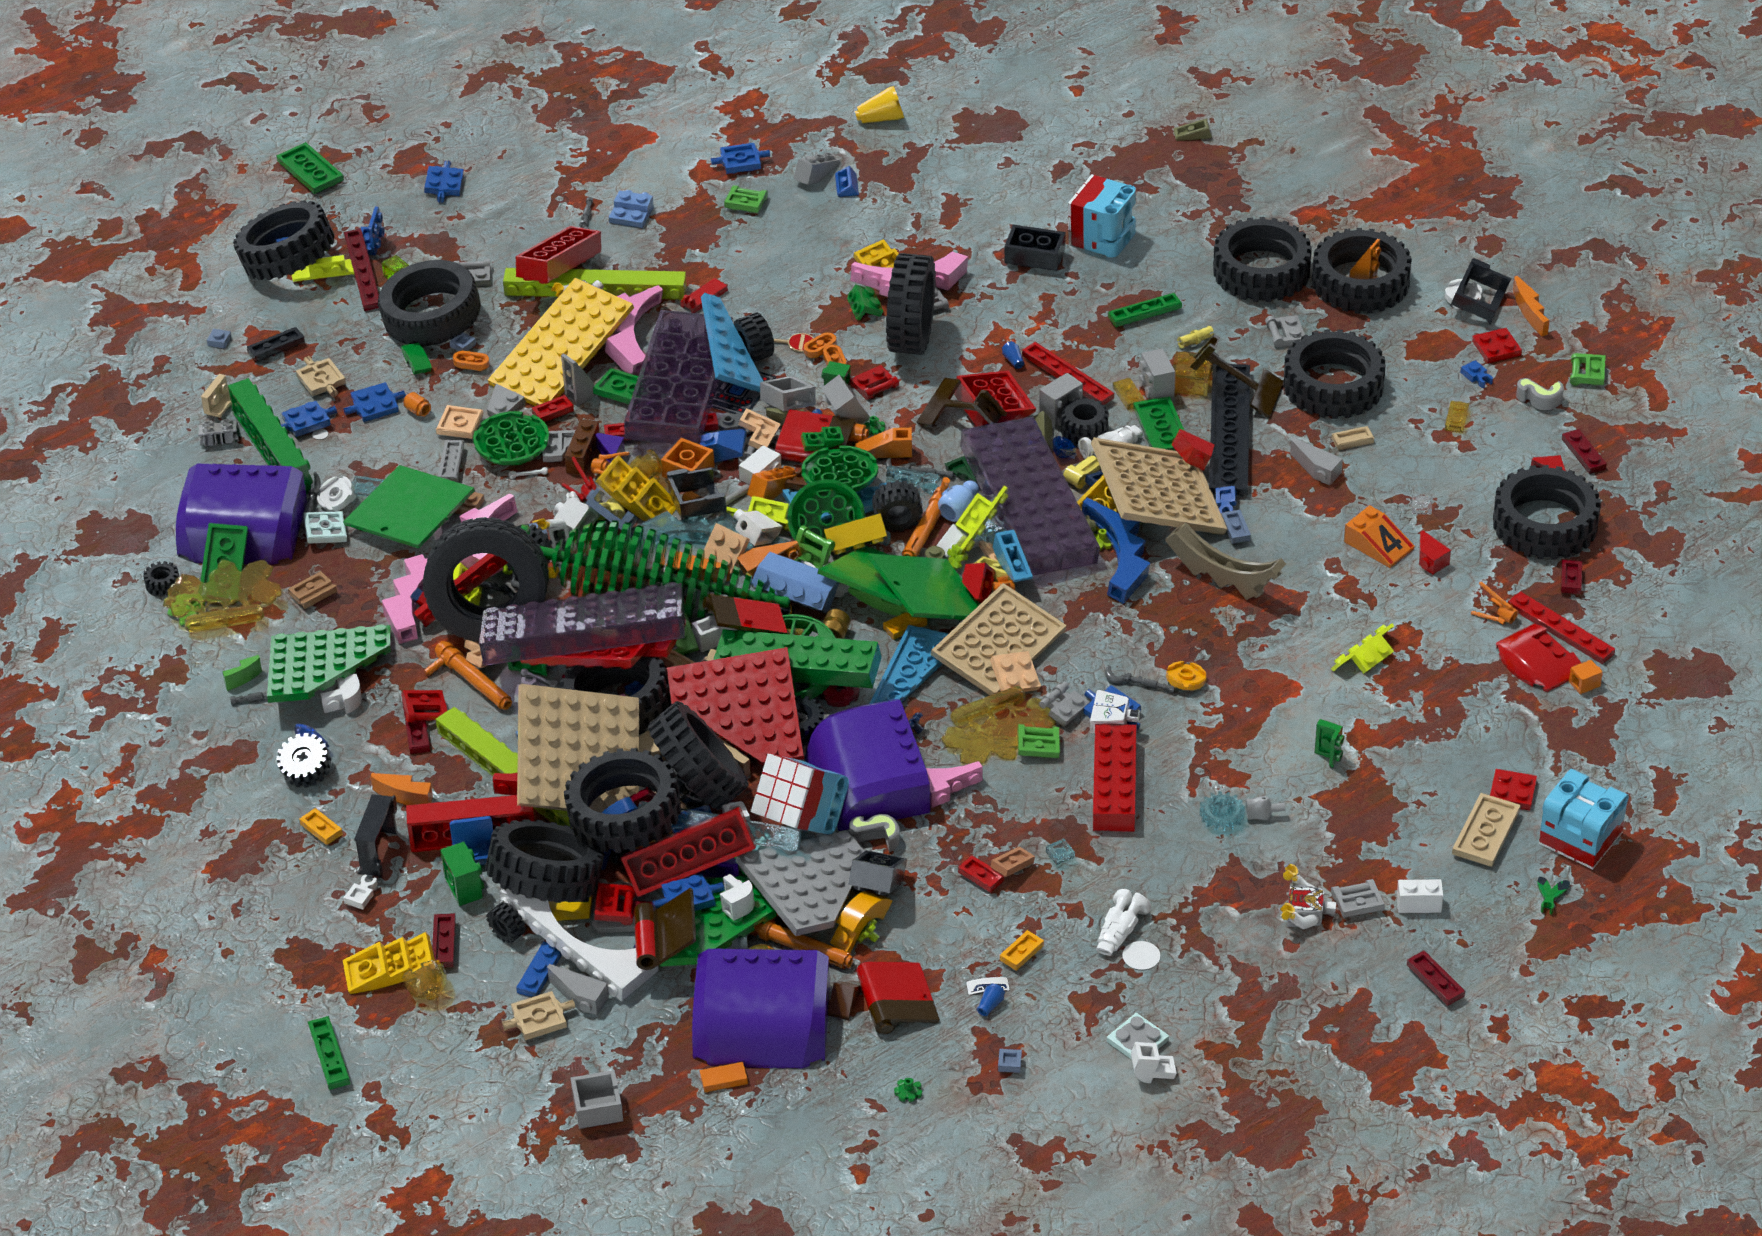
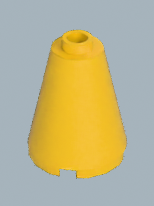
M894 86L885 89L857 106V111H855L857 121L861 120L862 123L901 120L904 118Z

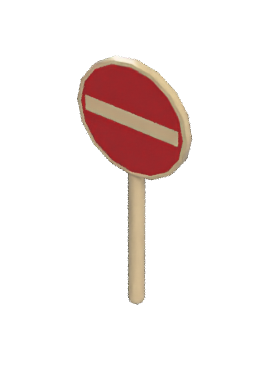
M797 333L792 335L789 340L774 339V342L785 343L796 352H804V344L812 340L813 337L806 333Z

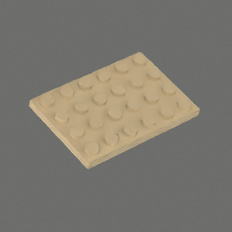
M1003 583L931 650V656L995 698L1001 693L990 662L991 657L1029 651L1033 662L1066 630L1067 625Z

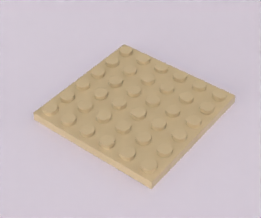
M1093 438L1091 445L1122 519L1176 528L1187 523L1194 531L1225 534L1227 527L1202 470L1186 463L1177 451Z
M520 684L518 686L517 806L567 811L564 798L565 784L567 780L571 781L570 775L573 771H579L578 766L581 763L587 764L593 756L600 757L605 751H609V753L617 752V749L623 748L624 751L637 748L639 752V698ZM624 786L609 790L597 797L589 808L602 813L604 809L615 802L639 792V786Z

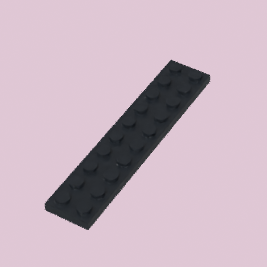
M1215 363L1212 368L1210 443L1214 444V448L1210 458L1209 489L1212 494H1216V488L1235 486L1236 495H1248L1250 387ZM1230 364L1250 378V365Z

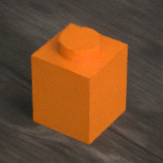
M1588 660L1571 667L1569 683L1579 694H1583L1601 687L1603 672L1592 660Z

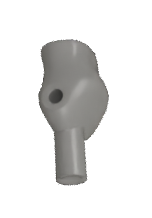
M1266 796L1246 799L1247 820L1258 819L1266 821L1270 819L1272 812L1285 811V803L1271 804L1270 799Z

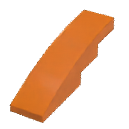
M1515 276L1513 293L1522 314L1542 337L1548 335L1550 320L1544 315V307L1539 303V294L1520 277Z

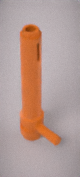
M944 477L941 485L935 489L925 513L902 551V556L917 557L941 516L938 501L942 496L941 494L949 487L950 479L948 477Z
M441 641L437 644L434 652L438 659L424 670L427 676H430L445 664L450 669H454L499 709L507 710L511 707V697L472 663L467 661L461 651L450 642Z
M776 917L765 924L759 923L754 927L755 930L750 933L753 936L759 935V938L765 941L771 940L794 950H818L829 956L830 964L842 969H849L853 963V956L849 952L805 935L795 936L790 929L777 925L773 921Z

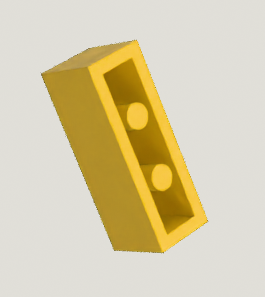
M881 513L824 529L826 540L831 539L835 542V547L831 551L835 555L846 552L845 548L851 546L854 549L865 547L864 543L872 541V544L884 541L883 537L887 536Z

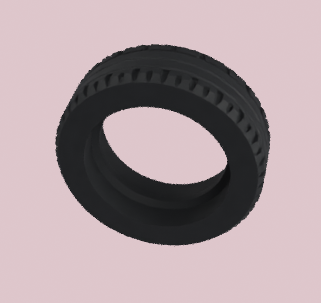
M428 260L407 266L392 275L379 293L378 307L384 327L390 336L404 344L419 343L421 346H430L452 340L470 328L479 315L481 300L475 279L469 270L452 261ZM449 293L456 295L449 303L432 311L421 313L404 311L405 307L411 302L429 294Z

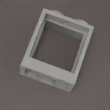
M794 376L760 382V400L782 411L816 405V387Z

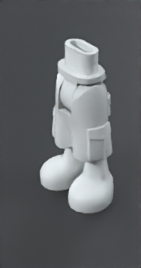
M1127 425L1124 428L1122 427L1099 435L1097 438L1133 444L1138 441L1139 437L1143 436V432L1136 425L1131 427ZM1087 437L1078 441L1079 450L1084 459L1092 455L1096 457L1091 445L1092 441Z
M1127 889L1116 891L1113 896L1116 906L1110 908L1105 917L1104 926L1097 940V952L1111 956L1134 930L1138 922L1137 913L1146 915L1150 912L1152 908L1151 903L1140 893H1135L1132 898L1131 892Z

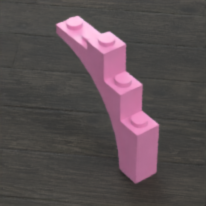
M951 252L944 258L935 261L936 287L948 291L967 273L968 256ZM854 262L851 265L850 281L880 290V295L888 297L893 268L869 266Z
M659 285L631 297L626 293L617 296L633 303L634 309L615 332L607 338L605 352L626 373L638 376L646 372L648 358L636 341L634 327L645 312L661 303L663 289Z
M508 494L480 510L473 508L460 515V521L462 523V521L479 517L499 518L504 521L518 512L515 497L512 494ZM488 553L471 555L460 563L470 568ZM503 567L500 568V569H499L497 572H495L493 575H495L496 573L502 571V570H503Z
M423 554L404 559L407 576L394 579L393 584L396 596L382 600L384 616L388 624L391 625V630L398 644L418 639L413 613L418 604L410 596L416 588L423 591V575L428 559H425Z
M977 761L953 768H926L930 783V806L933 808L950 801L951 793L983 781V766L980 762Z

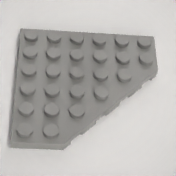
M841 831L839 833L747 852L736 856V863L794 935L799 936L834 927L836 919L840 915L845 901L853 889V885H848L852 860L865 851L848 831Z

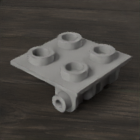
M224 419L221 420V423H214L213 421L203 422L202 425H199L198 436H203L199 437L200 445H214L213 434L215 444L218 445L217 434H220L221 444H223L222 433H224L225 444L235 443L238 440V434L234 433L237 431V421Z

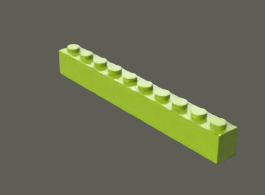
M506 268L503 278L504 296L557 297V292L551 291L554 283L558 282L565 286L569 285L574 278L585 280L591 285L598 280L604 286L602 290L615 296L626 293L629 297L659 285L663 289L661 299H683L687 286L686 272L570 269L567 273L560 275L559 278L551 280L550 283L541 284L535 280L524 281L523 278L516 277V268Z
M453 707L436 718L438 734L493 776L494 773H518V753L512 752L505 743L494 738L493 734L485 731L478 722L472 721L465 712H461L456 707ZM534 807L536 811L550 822H555L561 826H570L567 811Z

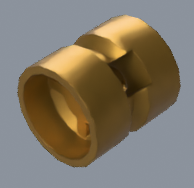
M832 609L827 612L823 623L832 631L835 638L844 639L851 619L844 611Z

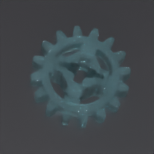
M1221 791L1218 792V795L1211 793L1210 798L1205 796L1204 802H1200L1199 816L1202 817V822H1207V827L1214 825L1215 830L1222 827L1223 831H1226V827L1234 829V824L1239 826L1241 820H1244L1245 806L1243 805V800H1237V795L1231 797L1230 792H1227L1225 795Z

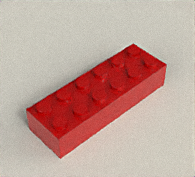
M574 226L561 230L515 256L516 277L523 278L524 281L535 280L541 284L550 283L551 280L559 278L560 275L567 273L572 268H576L577 265L586 262V260L595 257L596 254L601 252V231Z
M1095 724L1093 831L1135 832L1136 725Z
M517 795L406 805L411 852L440 850L452 846L450 822L454 820L490 816L492 818L493 831L497 826L501 827V824H510L511 821L515 820L518 822L523 820L535 822L534 807L517 806Z
M737 807L664 837L658 842H652L648 847H640L636 851L623 854L621 859L636 895L639 897L661 888L662 884L683 879L755 849L757 845L741 807Z

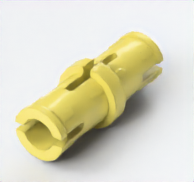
M1211 326L1200 330H1192L1189 334L1177 338V341H1181L1178 342L1180 348H1185L1192 344H1200L1202 340L1212 337L1214 333L1210 334V332H1214Z

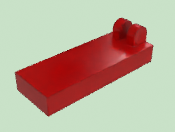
M713 278L690 295H684L680 301V306L682 308L687 307L694 314L703 308L701 296L704 293L720 297L728 291V285Z

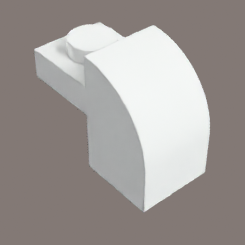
M357 674L349 675L345 679L342 677L338 678V690L320 694L324 713L344 709L345 713L348 714L360 706L362 696Z
M731 874L723 877L725 892L720 894L722 911L732 920H737L749 914L754 908L752 884L749 880L742 883Z
M1134 1043L1131 1059L1137 1079L1151 1084L1153 1078H1175L1176 1068L1173 1056L1159 1055L1156 1043Z

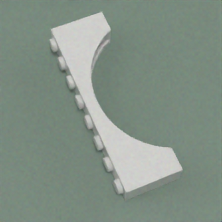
M502 888L500 890V903H508V906L511 905L514 911L517 910V914L523 918L521 921L530 926L535 934H539L546 939V942L551 947L557 948L566 959L573 961L579 970L585 971L594 979L606 982L608 993L613 997L616 996L620 1001L627 998L658 972V966L651 970L638 968L636 964V948L627 950L603 949L576 939L556 921L549 907L548 900L544 902L537 898L529 899L525 898V895L513 894L512 890L509 889L505 890Z

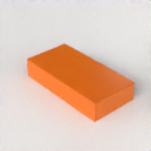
M743 1062L699 1070L704 1093L748 1084Z

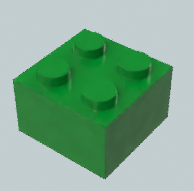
M465 842L440 849L444 879L458 906L482 899V889H484V883L480 877L482 869L479 862L475 863L472 849H468Z

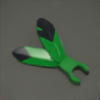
M1538 877L1537 886L1544 898V901L1541 903V913L1544 912V908H1549V914H1553V902L1569 889L1570 882L1568 880L1560 881L1551 889L1547 879Z

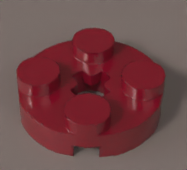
M830 685L820 694V698L827 701V704L832 707H846L850 705L851 701L854 699L856 701L859 698L860 688Z

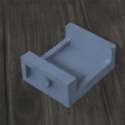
M596 488V490L592 489L586 497V504L610 522L618 520L619 529L622 530L625 522L631 523L633 527L639 518L627 511L622 519H619L599 504V501L605 494L599 488Z

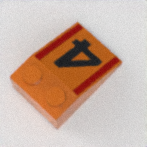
M1371 505L1345 524L1344 542L1389 568L1393 567L1415 548V545L1385 513Z

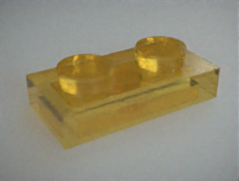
M1131 378L1113 382V389L1127 410L1133 409V402L1145 401Z
M1450 402L1445 431L1464 432L1470 403Z

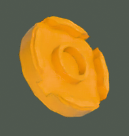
M1178 661L1168 666L1166 679L1176 688L1197 690L1203 687L1206 682V671L1195 663L1190 662L1189 665L1184 664L1185 661Z

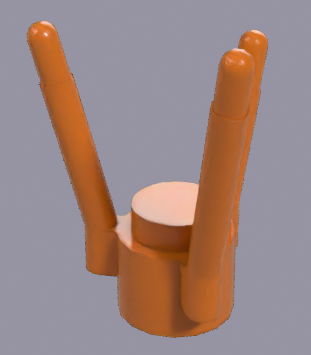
M630 452L609 455L600 454L598 459H593L591 471L595 474H602L610 464L606 459L615 458L618 455L620 457L626 456Z
M1479 582V585L1494 597L1491 598V601L1500 607L1497 612L1499 617L1471 611V614L1499 622L1502 625L1505 622L1512 624L1518 616V610L1513 608L1512 605L1503 600L1483 582Z

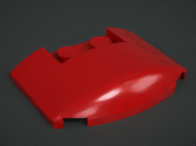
M1532 624L1496 642V649L1499 648L1500 652L1499 658L1505 667L1518 679L1532 687L1534 684L1544 686L1543 691L1545 692L1568 682L1571 667L1581 664L1574 652L1569 653L1547 633V628L1538 624Z

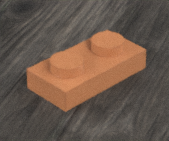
M1019 846L991 861V868L1007 877L1033 864L1035 856Z

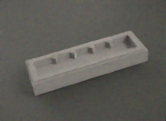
M445 440L438 477L458 482L464 440Z

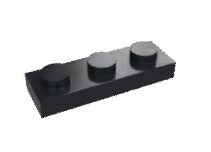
M294 327L247 346V352L257 362L304 343L305 339L297 327Z

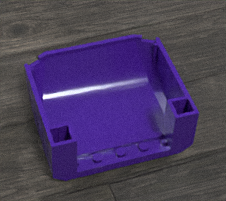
M202 463L192 466L187 473L176 516L177 556L183 555L188 557L191 562L203 563L209 523L248 526L244 565L278 564V560L288 557L289 560H292L307 503L303 472L293 466Z
M900 699L840 711L829 715L817 725L810 737L804 758L805 762L813 764L820 769L844 775L849 779L848 790L837 824L838 831L848 830L850 821L858 816H863L864 821H867L874 815L886 814L898 820L930 813V783L927 770Z
M707 949L699 953L692 1018L693 1058H701L713 1067L743 1062L746 1068H805L816 1060L821 1059L825 1061L830 994L829 956L818 950Z

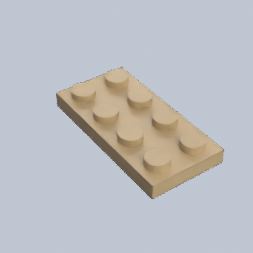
M1480 793L1452 848V854L1492 867L1520 812L1521 805Z

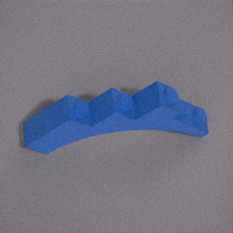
M1087 497L1083 501L1081 516L1089 515L1090 519L1095 521L1099 529H1106L1107 537L1111 541L1117 556L1118 568L1109 581L1107 595L1124 604L1148 577L1150 563L1140 558L1145 547V540L1136 536L1139 531L1140 521L1122 519L1119 513Z

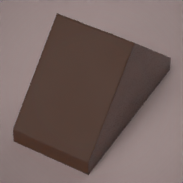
M843 981L834 982L828 1016L849 1020L861 992V985Z

